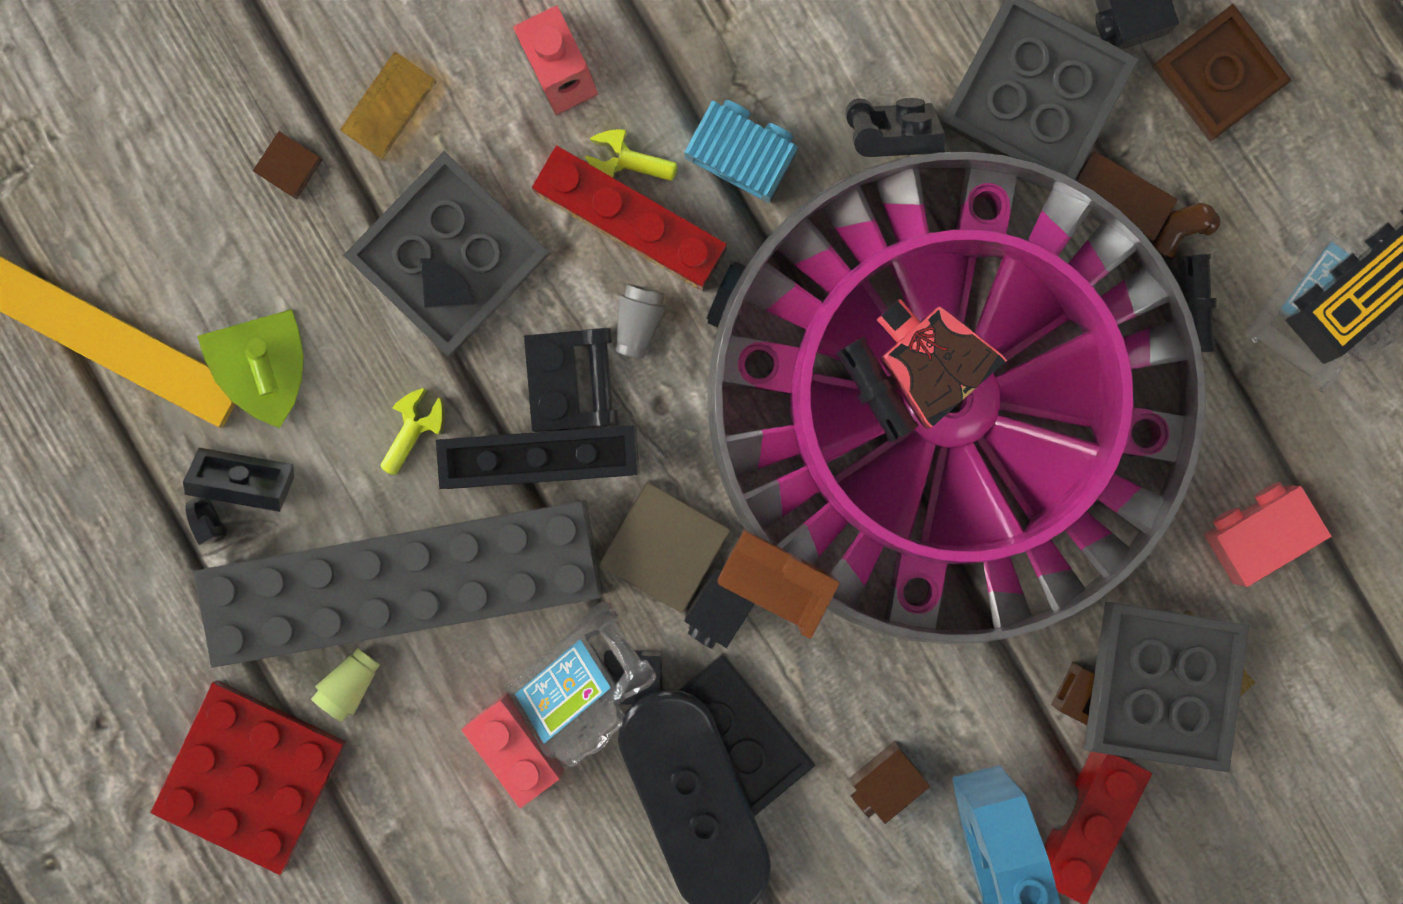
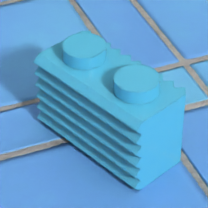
M725 100L723 105L711 101L684 152L685 159L770 204L797 154L798 146L791 143L794 136L773 123H768L766 128L748 120L751 115L748 110L730 100Z

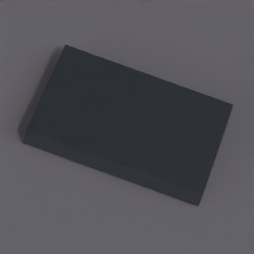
M721 653L678 689L694 695L710 710L754 817L816 766L814 761L724 653Z

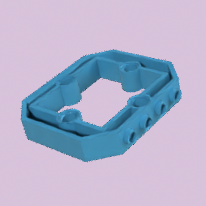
M1000 765L952 777L958 815L982 904H1061L1049 858L1026 795Z

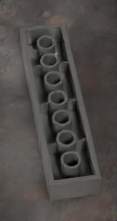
M586 500L194 571L211 668L599 599L603 594Z

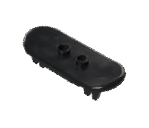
M661 690L645 695L635 701L625 712L619 725L618 745L681 896L689 904H757L764 895L770 881V856L710 710L697 697L680 690Z

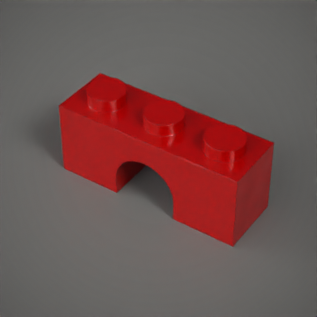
M1090 752L1074 784L1078 788V797L1074 809L1060 830L1052 828L1044 844L1057 892L1080 904L1088 903L1153 774L1141 764L1123 756Z

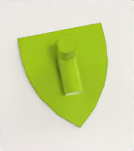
M292 309L198 335L197 338L204 360L215 382L227 397L253 418L280 429L295 404L303 374L304 354L299 329Z

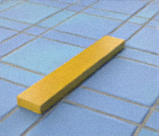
M0 256V312L219 428L224 427L235 404L217 385L206 364Z

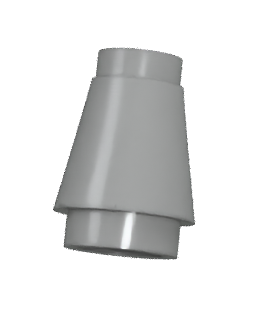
M627 284L625 295L620 294L616 352L635 358L644 357L645 349H647L666 309V306L662 305L664 293L639 285Z

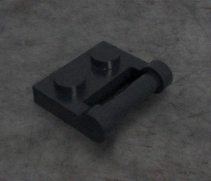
M858 98L852 100L846 107L847 123L851 128L855 129L853 135L855 149L864 157L945 152V132L932 103H925L924 100L919 98H904L896 101V105L873 107L868 100Z
M611 328L524 335L532 432L619 425L618 410H613L607 347V344L612 343ZM588 346L594 412L580 413L575 347Z

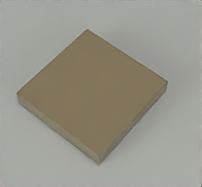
M647 481L599 566L678 612L683 613L730 529Z

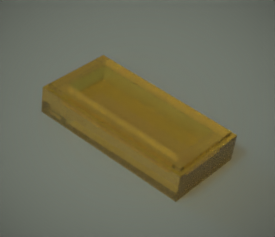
M394 51L342 125L340 131L382 160L432 90L436 80Z

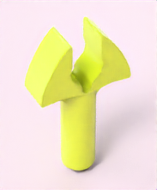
M609 130L590 138L591 143L609 146L619 156L618 158L613 157L608 161L585 156L588 164L614 179L615 174L624 169L669 181L676 177L678 170L676 162L629 150L624 142L627 136L626 130Z
M427 389L415 390L395 403L392 408L402 413L404 425L380 465L386 473L391 475L398 474L421 433L431 430L437 435L442 434L445 423L443 398H438L432 407L431 413L427 417L420 418L418 422L417 404L422 400Z

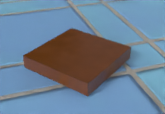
M1234 4L1152 65L1209 142L1217 138L1292 81Z

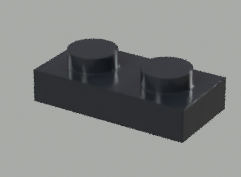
M198 448L183 480L184 494L280 512L294 479V466L284 462Z

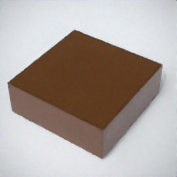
M278 131L253 169V172L297 200L323 159Z

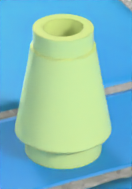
M357 648L352 655L348 656L315 686L318 691L311 700L333 718L343 722L348 714L354 716L380 664L364 651Z

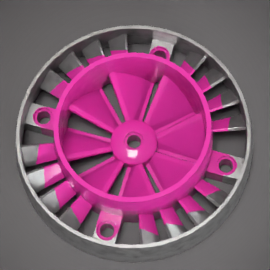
M977 152L933 153L901 158L870 167L838 181L812 197L788 216L755 253L730 294L718 326L711 354L708 379V422L712 449L722 484L745 530L773 544L764 530L819 492L827 504L776 546L814 564L849 523L859 531V534L830 573L837 578L840 584L827 610L849 622L877 633L909 641L935 644H975L1007 639L1045 628L1073 616L1101 599L1125 580L1153 550L1167 531L1184 500L1197 464L1203 438L1206 411L1203 358L1191 311L1172 272L1143 232L1119 209L1103 197L1064 174L1036 163L1004 155ZM966 168L955 230L929 233L919 169ZM1017 178L1050 191L1028 241L1007 235ZM875 181L897 243L889 247L887 246L860 185ZM987 197L994 203L996 207L994 219L984 220L975 214L973 210L975 198ZM822 209L858 261L859 265L851 270L810 221L809 216ZM1087 215H1089L1100 226L1073 258L1066 263L1058 256ZM776 250L829 293L823 302L767 263ZM1130 256L1140 269L1100 296L1092 286ZM982 257L1002 259L974 333L1002 354L1007 361L1068 319L1077 323L1081 328L1082 335L996 377L992 373L962 400L961 406L956 412L946 414L932 428L925 429L921 425L900 390L896 389L914 421H917L919 426L891 443L889 441L885 442L835 476L829 470L827 463L885 432L867 402L862 405L857 395L861 392L854 381L812 373L816 354L818 352L840 360L836 355L837 352L865 336L867 344L886 375L890 376L880 358L897 342L877 321L888 308L868 280L888 265L892 270L907 307L920 321L940 306L964 324L976 259ZM743 301L806 329L799 347L731 335ZM1156 307H1161L1167 322L1122 337L1118 327L1119 324ZM754 352L767 354L773 363L772 372L763 379L751 377L745 369L746 358ZM1177 362L1180 379V415L1133 407L1131 369ZM723 383L789 395L791 425L726 436L723 421ZM999 410H1005L1090 427L1094 434L1093 442L998 415ZM1140 420L1146 422L1151 429V439L1144 447L1138 446L1132 438V429ZM977 441L1028 517L1029 521L1025 530L1022 529L973 442ZM937 446L940 449L921 542L910 540L935 447ZM799 454L804 467L743 494L736 479L737 476ZM1122 455L1171 463L1170 471L1160 495L1114 474ZM1097 499L1140 529L1129 546L1087 512ZM1064 530L1101 574L1086 587L1081 583L1051 540ZM886 546L897 551L886 615L885 619H882L855 607L883 547ZM1025 551L1051 606L1050 609L1034 616L1031 615L1010 557ZM983 562L994 628L983 630L936 629L947 564H975ZM913 578H923L928 585L926 597L918 603H909L904 597L903 589L905 584Z

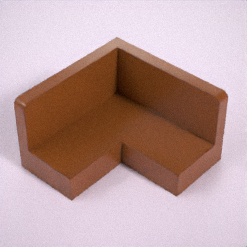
M743 529L718 577V584L792 622L798 626L800 634L809 639L812 638L840 584L834 575Z

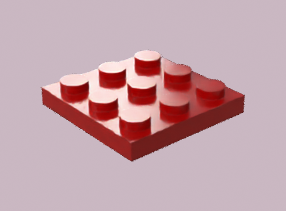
M216 680L212 682L150 813L281 875L287 868L346 741Z

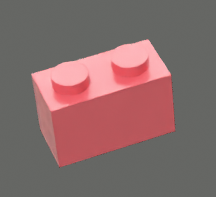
M1281 482L1272 484L1254 496L1257 501L1255 504L1243 511L1239 507L1233 508L1212 521L1215 528L1203 535L1233 584L1249 587L1332 537L1302 486H1283Z
M508 692L472 718L461 729L520 809L557 782L564 771V767L546 743L543 744L534 727Z

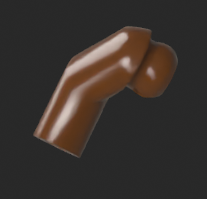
M1196 203L1172 211L1162 226L1153 246L1163 259L1172 261L1185 236L1196 233L1207 236L1212 235L1220 226V216L1215 212L1213 206L1205 203Z

